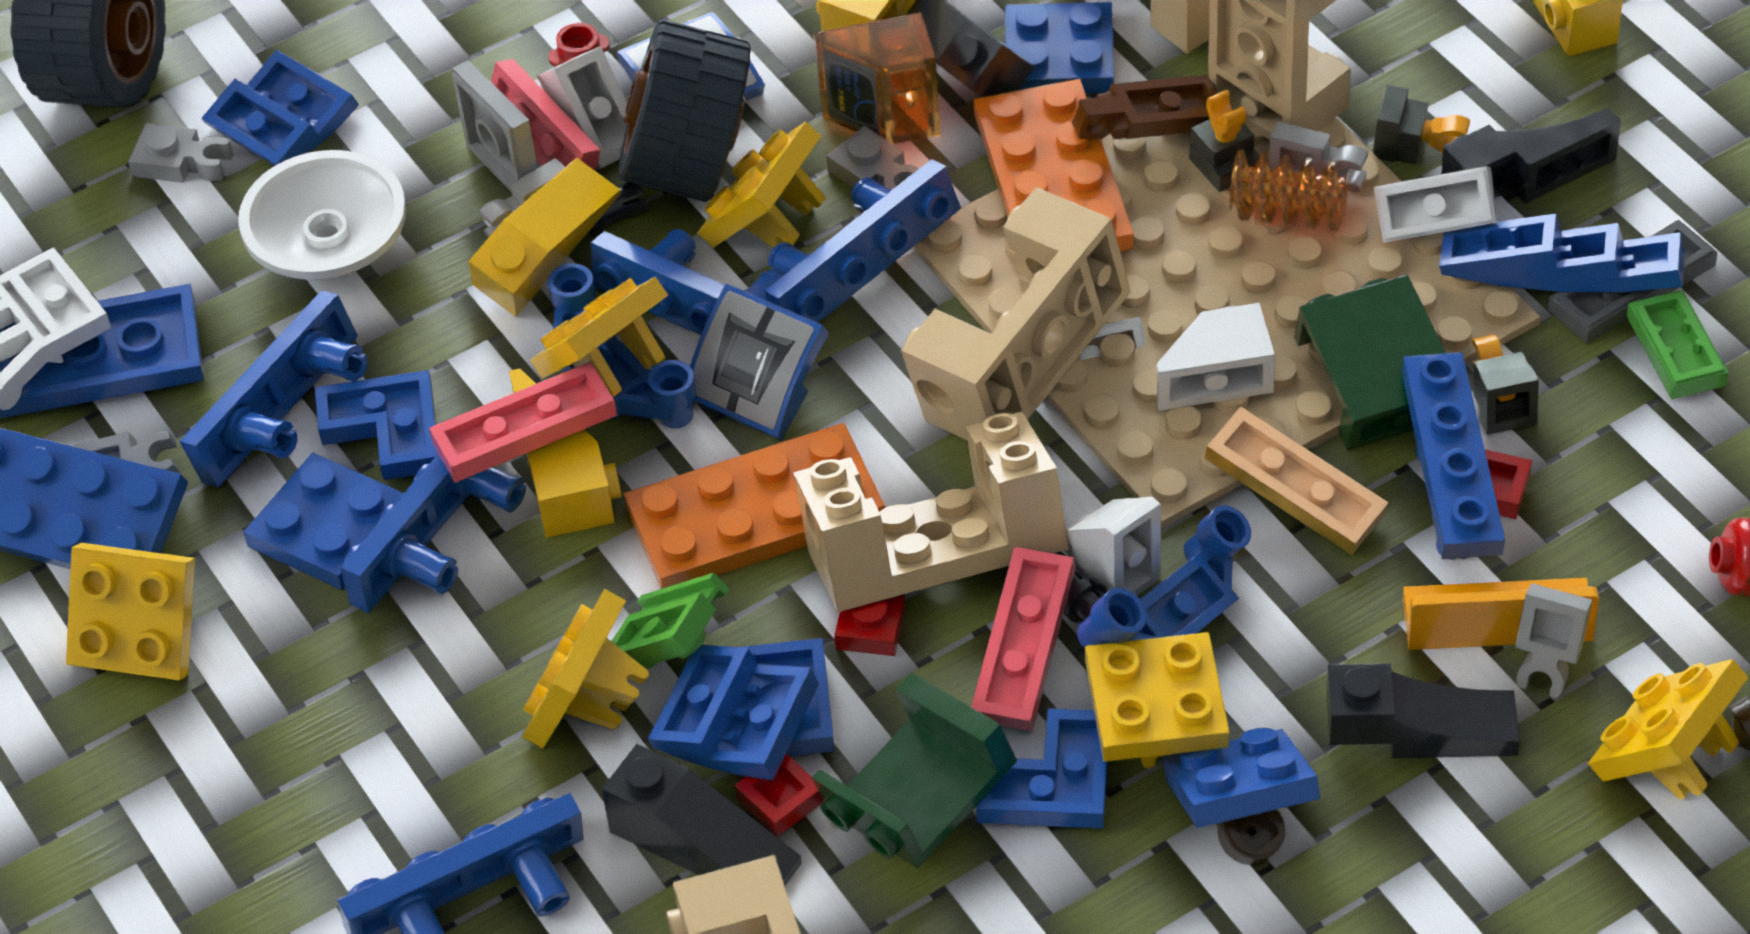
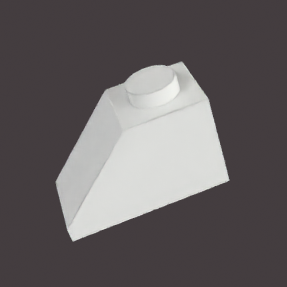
M598 47L537 75L543 90L601 150L597 169H601L619 160L627 126L623 122L627 101L602 48Z
M1260 303L1228 306L1200 313L1156 364L1157 406L1159 411L1274 393L1275 353Z
M1154 497L1113 499L1095 512H1088L1079 517L1072 527L1067 530L1068 556L1074 557L1075 566L1088 578L1095 577L1106 587L1107 592L1113 588H1124L1137 596L1161 580V504Z

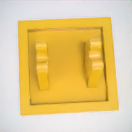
M805 121L788 134L782 129L778 130L763 145L759 154L754 149L748 151L731 171V174L736 179L730 188L724 186L706 205L704 210L710 216L697 234L712 248L743 228L749 230L773 249L782 242L794 245L800 234L774 203L780 197L804 215H808L813 207L819 208L825 200L824 194L800 167L822 136Z
M656 276L638 286L630 278L613 290H608L583 308L585 311L570 321L563 322L544 335L540 341L545 349L529 361L542 379L570 364H573L576 368L591 362L610 394L614 397L622 391V388L599 351L598 346L617 333L645 369L648 370L654 365L661 363L665 360V355L641 315L669 295Z
M79 543L71 548L66 665L179 681L188 676L195 558L88 543Z
M604 589L593 609L581 604L549 660L545 672L523 708L524 712L533 716L522 735L524 739L544 748L565 713L612 730L619 727L622 717L611 710L610 706L622 711L627 710L639 695L638 689L630 685L627 680L643 684L649 676L646 668L607 638L626 600Z
M1209 632L1126 641L1120 644L1107 643L1085 646V663L1103 762L1140 758L1144 768H1152L1155 766L1156 758L1160 756L1229 748L1230 732Z
M1734 659L1707 666L1703 663H1697L1683 672L1664 676L1662 673L1652 675L1636 688L1633 693L1635 702L1625 715L1612 722L1603 731L1600 737L1603 744L1590 759L1588 765L1603 782L1650 771L1677 798L1684 799L1689 791L1700 796L1708 784L1690 756L1698 745L1710 756H1716L1721 748L1728 753H1732L1737 747L1739 740L1722 713L1749 677Z

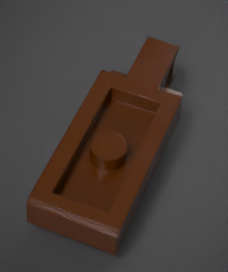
M1208 75L1111 84L1109 92L1099 94L1097 98L1079 100V106L1074 119H1072V125L1079 139H1103L1111 134L1113 139L1121 140L1124 137L1125 139L1191 133V128L1210 120L1206 101L1209 97L1218 94Z

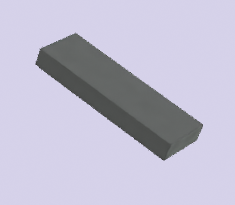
M1679 219L1652 235L1681 233L1685 248L1683 285L1716 266L1718 252ZM1678 288L1632 292H1557L1549 297L1548 311L1585 344H1588L1628 319V303L1671 293Z

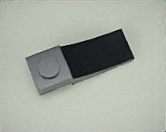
M1607 107L1570 122L1537 129L1496 131L1489 124L1468 135H1461L1451 143L1443 146L1441 174L1488 166L1491 169L1494 199L1512 190L1526 204L1615 161L1621 120Z
M1391 663L1328 665L1326 699L1330 745L1391 744L1392 758L1518 756L1520 738L1514 690L1467 689L1424 682L1393 672L1391 670Z

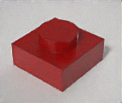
M1485 449L1499 514L1503 517L1517 519L1531 476L1532 460Z
M905 594L839 612L834 634L835 649L895 656L906 610Z
M787 753L773 780L746 776L735 784L737 800L776 837L824 802L812 780V776Z

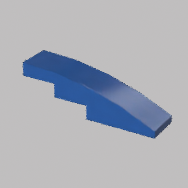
M1557 214L1499 221L1493 224L1444 232L1439 267L1442 275L1497 286L1555 292H1632L1683 287L1685 248L1681 233L1623 240L1618 223L1561 231Z

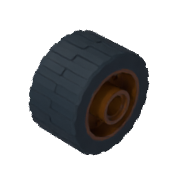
M165 0L12 1V21L10 26L13 44L12 52L21 80L25 82L28 91L43 102L127 108L137 104L141 97L147 94L159 71L158 67L163 56L164 37L166 36Z
M665 19L657 22L649 41L641 70H637L626 105L623 122L627 126L618 168V176L622 181L703 202L712 199L723 174L729 152L734 147L745 105L744 92L751 53L748 41Z

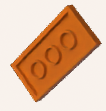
M1080 79L973 99L974 115L1007 219L1011 211L1021 205L1035 187H1038L1111 218L1120 252L1134 249V233L1101 139H1079L1072 125V119H1074L1079 106V100L1087 99Z
M843 422L623 493L627 512L660 588L663 589L713 572L716 575H721L806 547L807 542L793 472L811 468L819 461L827 459L842 460L851 457L860 474L865 498L872 497L879 512L883 510L885 505L845 423Z

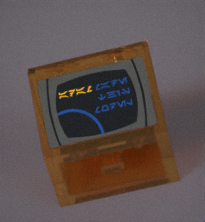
M921 12L814 33L820 105L824 119L855 132L865 126L891 144L940 135L936 58Z

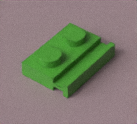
M713 572L641 595L637 603L642 607V610L627 616L612 642L646 669L672 658H686L693 654L706 638L704 629L717 610L711 603L712 600L726 596L729 588Z

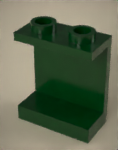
M1408 274L1390 280L1386 278L1374 279L1365 283L1360 289L1336 296L1332 294L1320 295L1310 300L1306 305L1299 307L1294 338L1298 346L1313 342L1343 406L1338 432L1347 451L1413 431L1414 428L1401 373L1403 356L1445 354L1446 351Z
M911 672L895 689L910 718L908 722L848 785L843 784L821 769L812 776V780L824 800L820 805L823 814L836 827L845 832H848L851 828L856 829L864 835L871 847L883 857L891 860L897 855L918 869L1014 766L1017 759L999 723Z

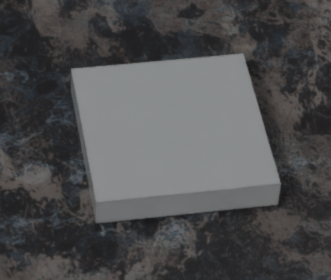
M467 60L452 68L466 146L511 191L510 184L521 179L527 173L538 169L529 119L477 67Z

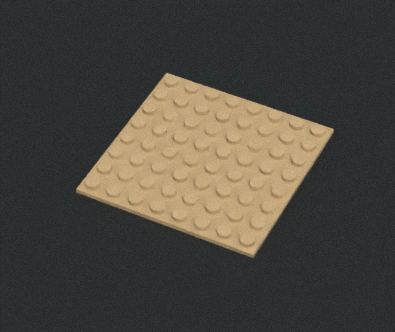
M1337 117L1321 128L1319 132L1331 134L1330 146L1340 148L1345 145H1355L1368 151L1367 159L1361 169L1367 171V177L1359 192L1344 190L1330 179H1326L1321 189L1269 176L1270 140L1249 126L1247 127L1254 134V149L1262 157V173L1220 193L1189 159L1191 133L1125 139L1124 137L1121 140L1113 139L1111 134L1101 139L1134 233V249L1120 252L1131 292L1105 324L1140 317L1146 339L1145 347L1136 348L1131 332L1110 334L1105 338L1092 340L1088 345L1099 347L1100 356L1081 360L1079 356L1047 395L1046 399L1134 498L1154 497L1161 504V529L1243 485V483L1204 458L1207 445L1240 406L1307 450L1339 433L1343 406L1314 344L1311 342L1298 346L1294 338L1299 307L1306 305L1313 298L1324 294L1340 295L1360 289L1365 283L1374 279L1386 278L1390 280L1408 274L1446 353L1462 352L1465 365L1478 358L1472 344V339L1495 334L1500 344L1503 345L1540 325L1541 317L1511 287L1442 275L1439 263L1444 232L1383 243L1374 187L1402 181ZM998 189L961 207L958 212L912 248L988 333L994 331L1001 315L1011 310L1023 295L1018 279L1021 274L1016 269L1017 257L1015 251L1009 249L1003 230L1007 216ZM1260 303L1275 353L1274 393L1159 411L1157 406L1156 364L1200 313L1228 306Z

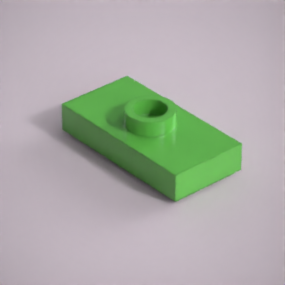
M1683 290L1628 303L1627 318L1671 400L1727 385L1729 372Z

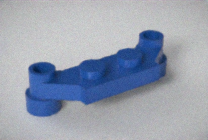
M569 263L561 265L554 269L548 277L550 299L555 306L554 329L563 322L570 321L585 311L583 308L595 299V287L591 271L581 264ZM614 335L598 346L599 351L622 388V391L613 397L617 416L623 414L660 419L661 423L669 428H681L692 421L694 416L692 401L696 395V386L693 370L688 364L678 360H667L655 365L651 370H647L635 355ZM570 364L561 370L566 372L575 367L573 364Z
M1221 505L1212 510L1200 521L1197 532L1184 544V555L1188 562L1141 599L1124 588L1109 590L1094 603L1090 616L1078 626L1077 637L1080 644L1085 648V646L1120 644L1126 641L1198 633L1239 599L1232 590L1233 556L1248 545L1251 540V527L1246 517L1236 508L1227 505Z

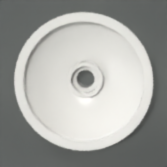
M325 150L310 152L279 163L254 182L244 196L240 206L239 230L243 244L252 258L274 273L306 280L336 278L367 266L393 245L405 223L406 201L398 178L381 162L369 156L351 151Z

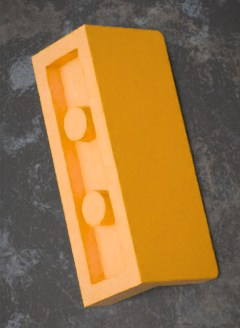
M1587 578L1403 587L1402 604L1408 649L1516 645L1525 596L1531 583L1592 599L1584 641H1593L1599 604L1598 590L1596 587L1588 586Z

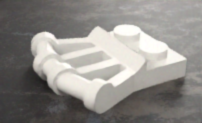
M54 247L0 275V329L13 322L16 324L0 333V362L19 353L0 372V409L8 410L12 408L20 398L22 387L47 362L63 363L62 354L111 329L105 310Z

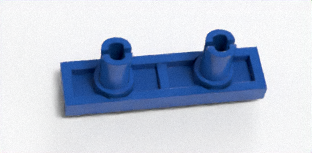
M931 159L893 190L879 184L871 177L859 180L851 192V200L856 203L854 205L855 209L862 213L859 217L810 255L788 242L776 245L768 257L769 267L781 274L782 277L765 290L769 302L817 323L820 322L961 209L946 167Z
M671 230L667 237L650 251L605 231L591 242V268L595 288L607 292L630 278L638 286L656 276L669 296L649 309L648 312L699 335L702 334L725 284L684 267L686 263L694 259L696 252H693V250L696 249L693 238L683 230ZM766 270L744 291L769 301L765 290L779 280L782 275L773 270Z
M321 290L179 441L202 483L218 488L253 450L273 454L278 458L288 457L296 447L298 441L297 432L292 430L294 426L290 422L280 420L323 374L335 375L348 381H357L363 376L368 365V359L366 354L362 353L364 349L361 346L352 344L358 337V334L338 294Z
M1463 353L1403 356L1401 373L1417 442L1416 455L1421 461L1436 530V548L1442 559L1449 560L1503 555L1505 536Z
M437 454L430 464H425L419 469L412 485L400 499L383 511L378 524L363 542L352 547L347 553L340 569L349 603L370 613L401 576L425 585L441 595L446 593L455 583L458 576L457 561L426 547V545L470 495L486 500L509 513L514 512L522 503L526 493L524 478L494 466L454 482L441 457Z
M570 792L556 799L543 798L531 803L522 811L521 815L498 826L487 824L473 830L465 837L463 842L442 852L428 851L416 856L407 864L405 869L383 879L370 878L356 884L349 890L346 896L338 899L343 926L347 934H383L396 927H399L402 934H445L433 911L434 909L511 873H515L537 916L541 917L555 913L567 905L570 897L549 856L584 840L581 811Z

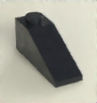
M916 0L896 27L899 33L931 60L981 97L1018 91L1034 69V66L947 0Z
M639 744L633 747L602 788L609 831L698 876L774 855L784 886H786L802 864L801 856L689 768Z

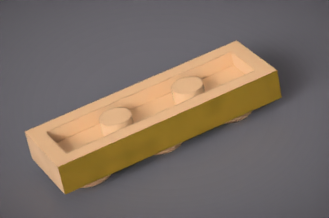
M1241 406L1206 447L1204 457L1206 460L1351 555H1353L1386 513L1389 502Z

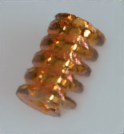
M1238 149L1231 177L1229 208L1231 210L1233 205L1236 204L1240 221H1249L1254 210L1258 207L1263 224H1271L1278 210L1281 209L1285 226L1289 227L1295 225L1300 213L1303 212L1308 229H1316L1323 215H1326L1330 231L1338 232L1344 222L1350 166L1344 177L1338 176L1335 160L1328 159L1322 173L1316 174L1312 157H1306L1300 170L1296 172L1293 171L1290 156L1283 154L1277 168L1271 169L1267 152L1261 151L1255 165L1252 167L1248 166L1245 150Z

